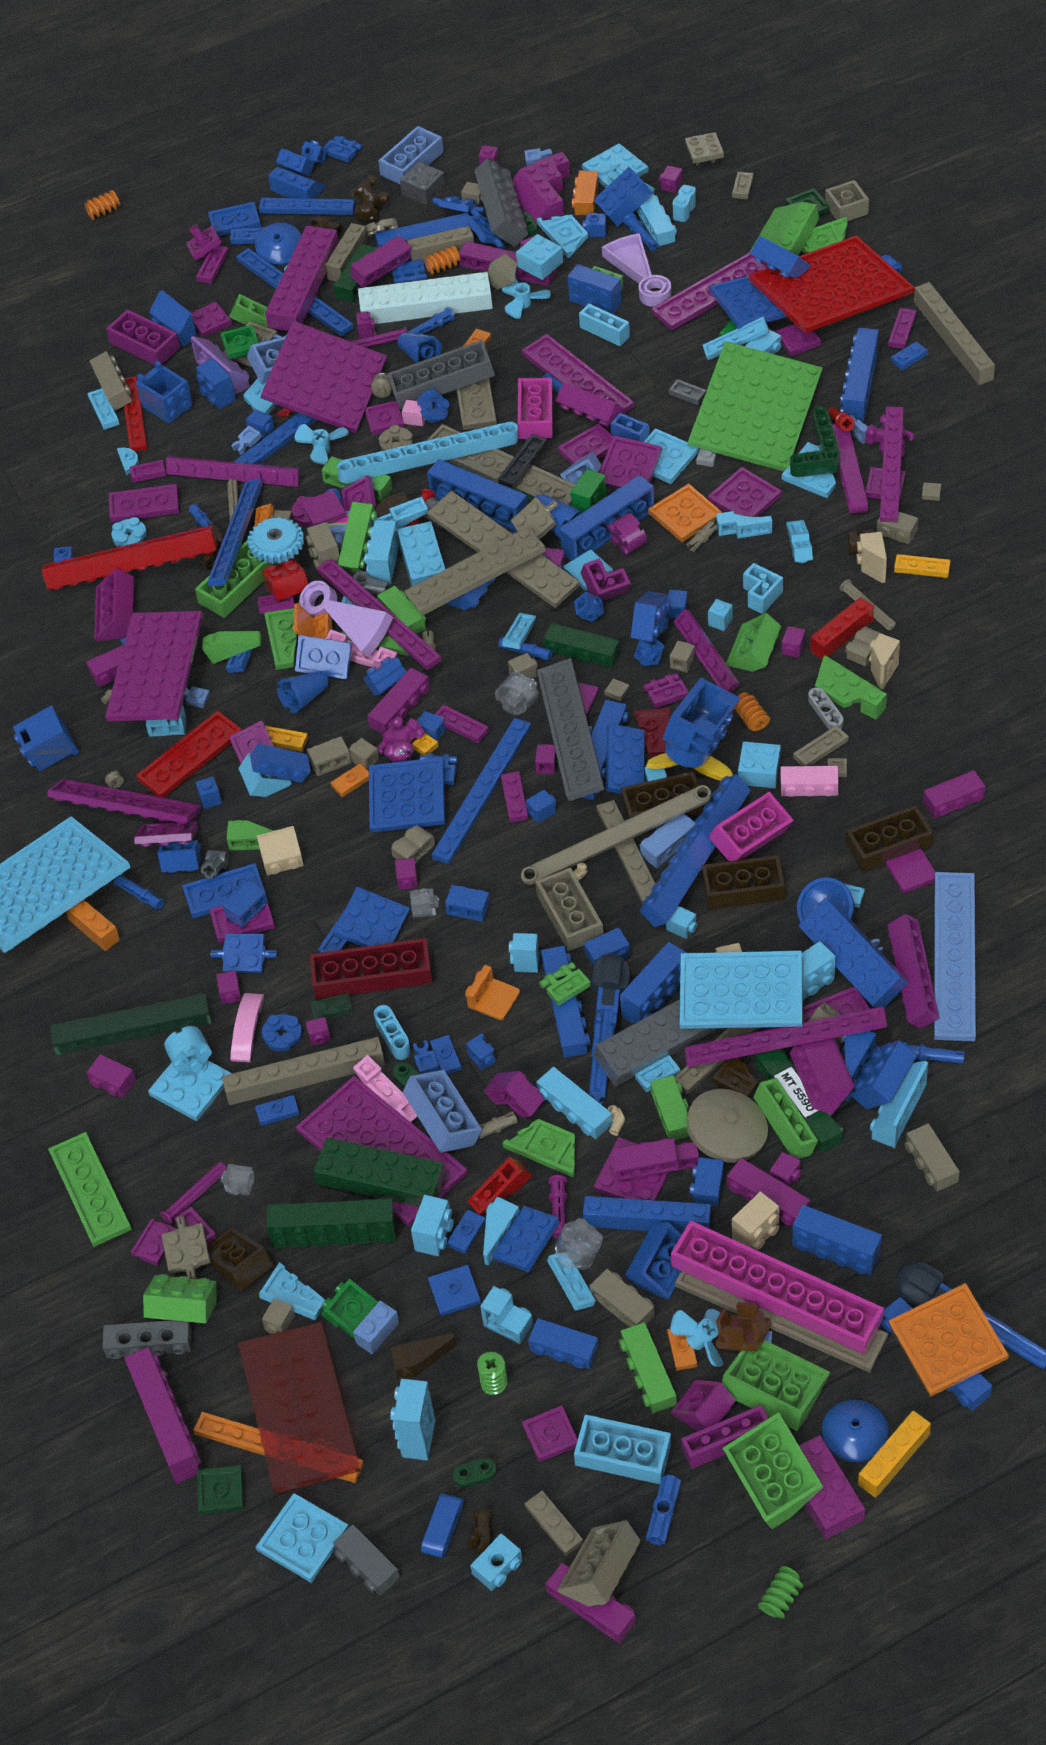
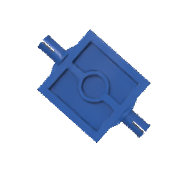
M458 196L445 197V199L433 198V204H437L439 207L463 212H471L475 208L480 214L485 213V208L479 207L480 204L474 203L475 200L472 199L460 200Z
M472 209L471 214L473 216H469L467 222L470 228L477 234L479 240L483 243H494L499 249H504L505 245L503 244H506V241L492 233L488 217L482 216L477 209Z
M225 934L223 950H211V958L223 959L224 973L235 970L236 973H263L265 958H277V950L265 949L264 934Z

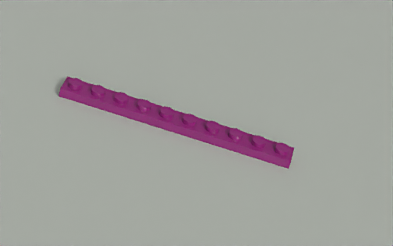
M332 559L317 567L318 573L355 606L384 611L390 614L393 619L386 634L426 670L441 662V656Z
M883 1006L802 1023V1027H781L685 1047L686 1063L688 1067L884 1028L887 1027L885 1009Z

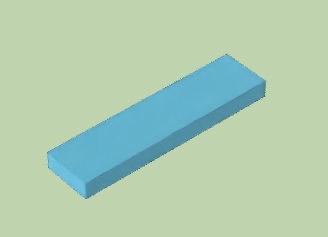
M761 317L740 329L733 330L703 344L707 359L710 360L719 356L725 341L743 345L768 333L769 329L764 317Z

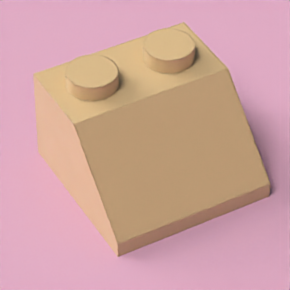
M882 532L860 534V541L857 542V551L859 552V554H856L857 564H860L863 573L881 583H885L887 558Z
M879 633L876 640L873 639L871 642L870 650H872L869 661L871 662L872 674L879 688L883 690L899 664L900 640Z
M294 826L257 835L267 875L304 866Z

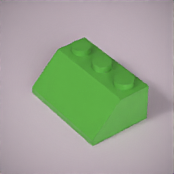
M767 613L743 623L726 664L730 667L752 672L766 667L769 662V656L774 649V643L779 636L778 633L781 625Z

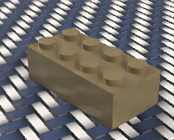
M571 868L535 881L537 896L568 952L582 947L585 942L603 935V924Z

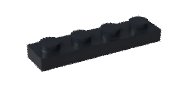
M532 434L499 476L498 484L514 489L546 447L547 439Z

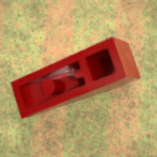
M509 1157L467 1201L482 1216L486 1213L487 1207L491 1202L493 1203L497 1197L505 1200L517 1192L532 1177V1174L521 1161Z

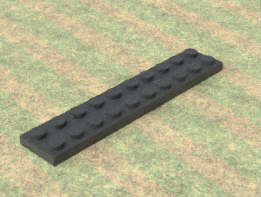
M571 658L538 669L537 674L568 801L604 790Z

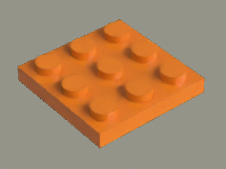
M690 484L685 485L648 509V514L681 542L695 535L698 530H702L709 521L715 522L716 514L722 513Z

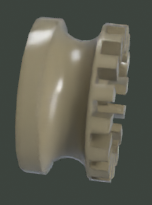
M111 771V774L108 773L109 775L105 777V782L110 788L117 789L124 781L118 771Z

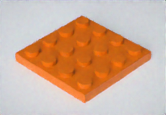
M966 1283L888 1321L889 1326L930 1397L1009 1359L1008 1353Z

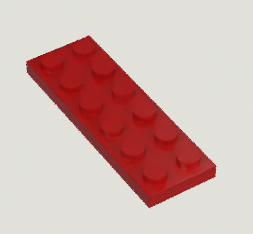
M216 711L138 773L136 778L155 795L164 798L232 743L229 737L242 731V729L219 711Z

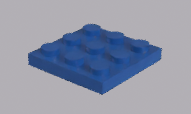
M356 887L334 931V936L346 939L361 947L394 943L407 918L410 907Z

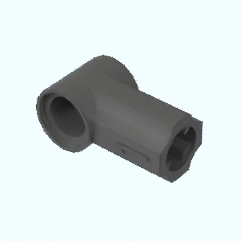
M364 571L354 574L353 579L370 594L379 595L389 589V582L370 578L369 574Z
M208 850L206 861L201 866V873L206 878L212 879L221 868L226 869L229 861L228 852Z

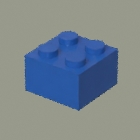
M213 358L196 367V378L200 385L199 391L208 398L212 405L221 409L236 400L231 376Z

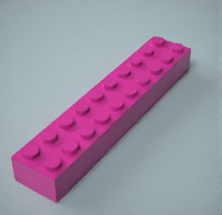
M691 1220L671 1252L672 1267L748 1302L756 1303L761 1308L864 1355L883 1321V1307Z

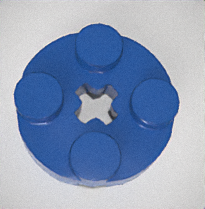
M431 388L419 395L417 404L422 409L420 411L421 415L427 421L439 423L447 417L449 402L436 392L435 389Z
M286 1014L271 1015L262 1028L263 1040L273 1051H288L291 1049L290 1047L299 1044L301 1041V1025L295 1016ZM281 1030H285L287 1033H283V1036H279L278 1032Z

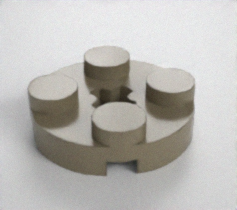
M395 218L384 219L376 224L373 222L366 225L368 236H374L377 232L398 228V222Z
M392 425L390 429L385 430L379 436L381 451L413 444L412 433L398 425Z

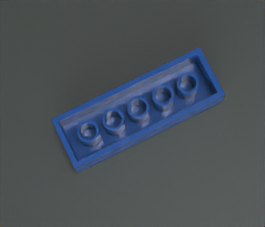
M858 328L857 335L854 334L853 345L855 346H851L850 356L852 358H849L848 368L850 370H846L845 380L847 382H844L843 392L845 394L841 395L840 404H843V406H841L840 412L847 413L849 416L852 415L856 420L859 419L864 424L878 353V330Z
M440 459L427 472L429 490L435 493L437 499L441 500L450 491H453L500 526L516 531V527L511 519L527 506V495Z
M639 475L594 506H591L582 514L576 516L567 524H564L560 528L561 550H564L565 556L573 561L590 549L594 552L611 540L610 537L612 536L607 526L625 514L631 513L638 521L649 515L648 509L654 505V486Z
M824 898L800 923L799 927L815 944L821 941L836 956L835 966L873 1007L879 1008L884 1006L885 1008L909 983L833 901Z

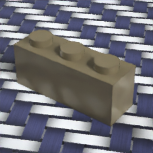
M929 1123L907 1133L906 1150L908 1153L913 1154L917 1167L924 1171L927 1183L933 1186L936 1192L959 1181L960 1171Z
M606 1269L590 1285V1292L594 1299L628 1327L644 1322L647 1325L655 1317L654 1304L648 1298L640 1296L632 1285L628 1286L625 1284L622 1278L615 1272L612 1273Z

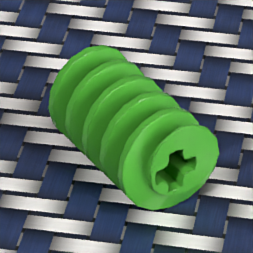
M487 1352L481 1355L478 1359L477 1367L482 1390L489 1395L502 1393L506 1389L508 1382L503 1357L496 1352Z
M780 1567V1573L775 1575V1580L771 1582V1587L766 1590V1595L762 1596L761 1602L758 1603L760 1610L769 1616L784 1619L785 1614L781 1610L789 1611L790 1608L786 1602L794 1603V1599L790 1595L798 1596L799 1592L795 1587L803 1588V1584L799 1581L800 1576L789 1567Z

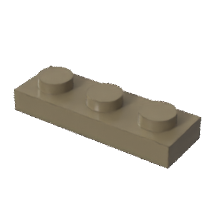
M836 725L793 753V758L801 766H811L848 742L849 736Z
M543 1491L525 1503V1508L565 1556L583 1544L581 1536Z

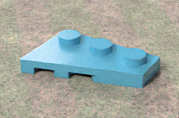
M280 1262L259 1293L260 1299L270 1303L274 1298L293 1305L295 1313L313 1320L317 1319L323 1310L321 1306L325 1302V1299L308 1285L302 1284L296 1275L290 1274L285 1270V1266Z

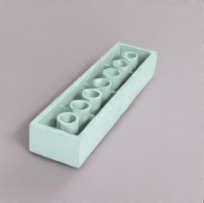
M488 272L358 289L361 312H370V318H374L375 324L432 317L436 313L443 312L446 307H449L453 314L492 309Z

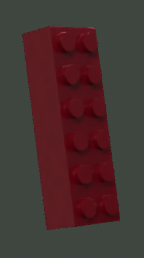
M426 938L310 954L312 984L316 1000L432 983Z

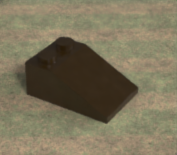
M233 1227L208 1245L210 1264L229 1284L240 1291L249 1287L252 1282L273 1267L265 1248Z

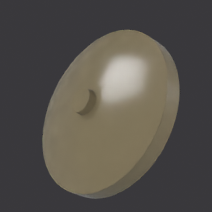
M714 1089L702 1093L693 1101L686 1118L688 1134L693 1143L709 1157L716 1160H724V1162L737 1163L741 1158L746 1161L756 1156L762 1149L768 1135L767 1120L760 1107L749 1097L733 1090Z

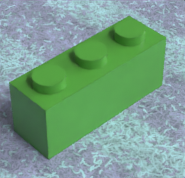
M393 586L377 595L378 601L415 634L426 629L425 616L420 615L402 590L399 591L396 586Z
M674 1075L651 1081V1094L667 1138H674L675 1141L689 1137L686 1125L687 1110L689 1108L687 1100L681 1097L682 1088L680 1082L675 1081Z

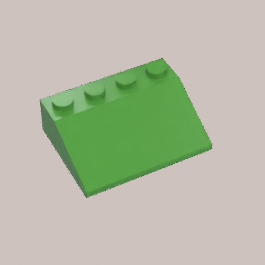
M799 202L775 208L759 236L799 256L819 220L817 205Z
M763 1340L757 1352L740 1351L723 1375L722 1385L736 1401L752 1409L762 1405L768 1417H772L779 1412L786 1425L798 1431L814 1406L830 1372Z
M779 1412L723 1447L764 1521L772 1529L791 1518L823 1488L822 1483Z

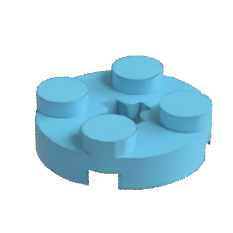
M136 517L114 523L112 526V539L118 547L119 545L126 546L143 542V539L147 537L145 525Z

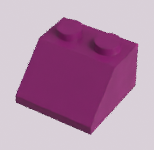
M695 1380L673 1408L671 1414L696 1431H700L719 1423L724 1415L729 1413L731 1406L736 1400L721 1382Z

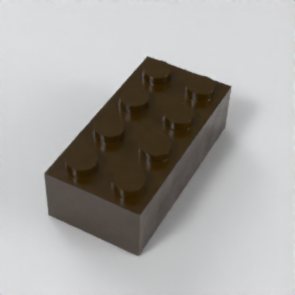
M694 771L621 787V802L627 820L698 787ZM700 792V793L698 794V796H699L700 798H703V796H702V794H701V792ZM704 805L685 813L687 817L701 815L704 811Z
M916 805L846 830V846L862 873L916 850L928 849L932 847L933 832Z
M779 855L702 865V880L708 910L785 900V884Z

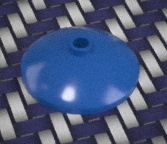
M288 223L270 224L263 228L256 238L255 248L257 255L273 266L287 265L301 238V233L296 227Z
M819 878L810 882L802 890L797 902V914L800 922L824 898L833 901L851 920L854 911L853 896L848 887L839 880Z
M847 1400L836 1404L828 1411L822 1424V1437L830 1452L836 1457L848 1462H865L871 1460L888 1440V1424L882 1412L874 1405L862 1400ZM857 1422L859 1426H853L852 1423Z

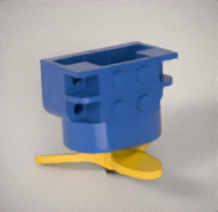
M700 678L670 717L663 736V740L666 741V753L649 759L646 767L662 769L681 765L693 768L699 773L719 781L726 776H733L731 770L711 755L717 748L720 739L723 740L727 733L726 726L730 724L733 718V709L740 701V697Z

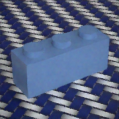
M683 814L668 821L662 827H658L650 837L645 838L641 842V856L658 868L678 851V846L684 842L687 832L693 828L695 822Z

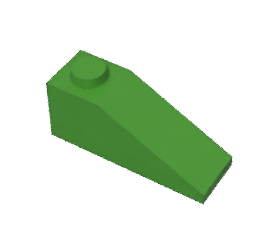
M239 294L229 317L242 324H248L250 321L267 327L265 312L268 307Z
M224 631L209 634L203 638V651L213 664L261 646V633L259 631Z
M247 820L228 821L227 843L229 850H260L257 835L272 832L273 830Z

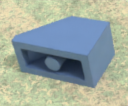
M591 452L576 461L560 475L564 480L576 485L580 475H583L586 469L598 473L602 465L594 452Z

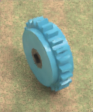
M272 517L268 520L265 519L262 523L259 522L257 527H253L254 531L249 532L248 546L250 553H253L254 558L258 557L259 561L264 560L265 563L271 562L274 564L288 561L290 558L293 559L295 554H299L298 550H302V545L304 544L301 527H298V523L294 524L293 520L288 521L287 518Z

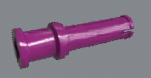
M554 1175L549 1178V1184L551 1185L549 1199L552 1202V1216L558 1217L560 1221L553 1233V1237L557 1239L566 1237L565 1202L567 1200V1193L565 1192V1184L567 1183V1178L562 1175Z

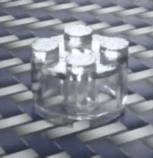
M513 671L496 689V700L501 701L503 704L502 708L508 713L520 715V713L526 712L537 699V683L534 679Z
M579 1218L576 1221L569 1222L564 1225L556 1241V1258L568 1268L578 1267L580 1268L579 1270L587 1269L593 1264L601 1247L603 1237L584 1219Z

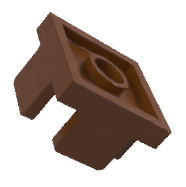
M738 1302L736 1304L738 1315H730V1317L728 1309H722L716 1320L719 1336L715 1341L717 1349L757 1352L772 1325L771 1319L764 1317V1313L758 1310L756 1303Z

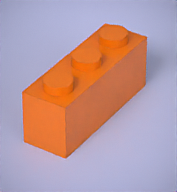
M579 171L578 177H575L576 188L573 190V197L575 198H572V208H575V215H587L595 212L596 202L594 199L597 197L599 185L598 171Z
M84 899L66 911L68 920L105 952L120 940L116 926Z

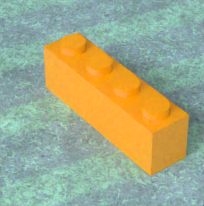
M912 1411L859 1473L858 1485L877 1498L928 1438L931 1423L915 1411Z

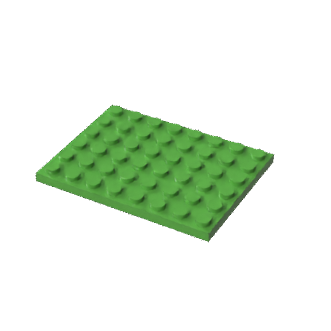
M725 341L689 437L688 445L784 472L790 465V457L794 454L823 367Z

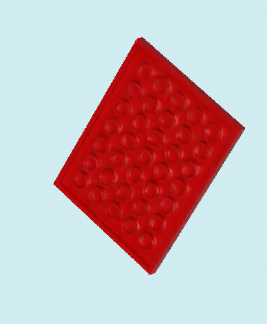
M857 235L799 256L810 264L811 267L795 279L791 276L786 278L779 274L780 270L776 269V271H773L769 268L751 273L748 278L757 289L804 333L914 293L915 289L911 283Z

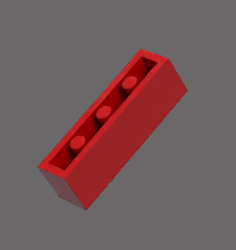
M862 597L858 598L811 636L810 651L822 660L824 656L829 657L854 637L858 630H861L873 621L874 606Z

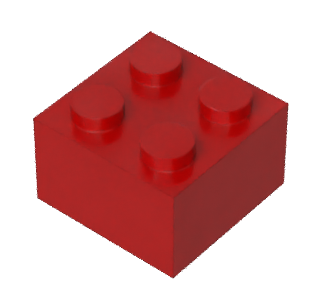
M288 559V561H283L281 564L271 565L262 570L267 590L276 601L298 594L308 585L305 571L295 559Z

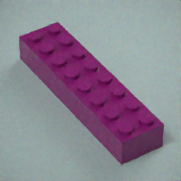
M313 226L305 227L265 312L268 328L289 331L293 321L303 324L326 274L325 264L339 244L337 230Z

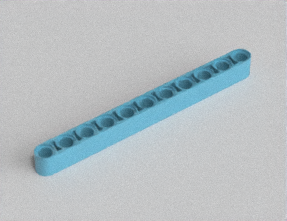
M506 422L342 460L337 464L338 478L342 483L358 481L367 475L370 477L381 476L436 463L438 459L445 461L514 445L518 442V425L514 422Z

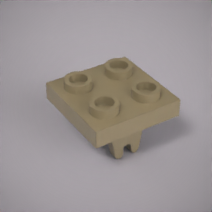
M716 132L685 138V145L693 164L696 163V166L700 165V162L709 160L715 162V159L724 158V152Z

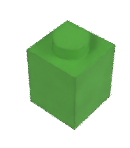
M871 686L861 697L860 712L876 720L886 709L887 693Z

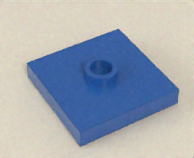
M468 1265L428 1277L440 1316L481 1304Z

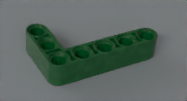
M817 406L812 410L813 429L820 451L793 454L790 457V474L794 477L834 473L840 469V451L826 407Z

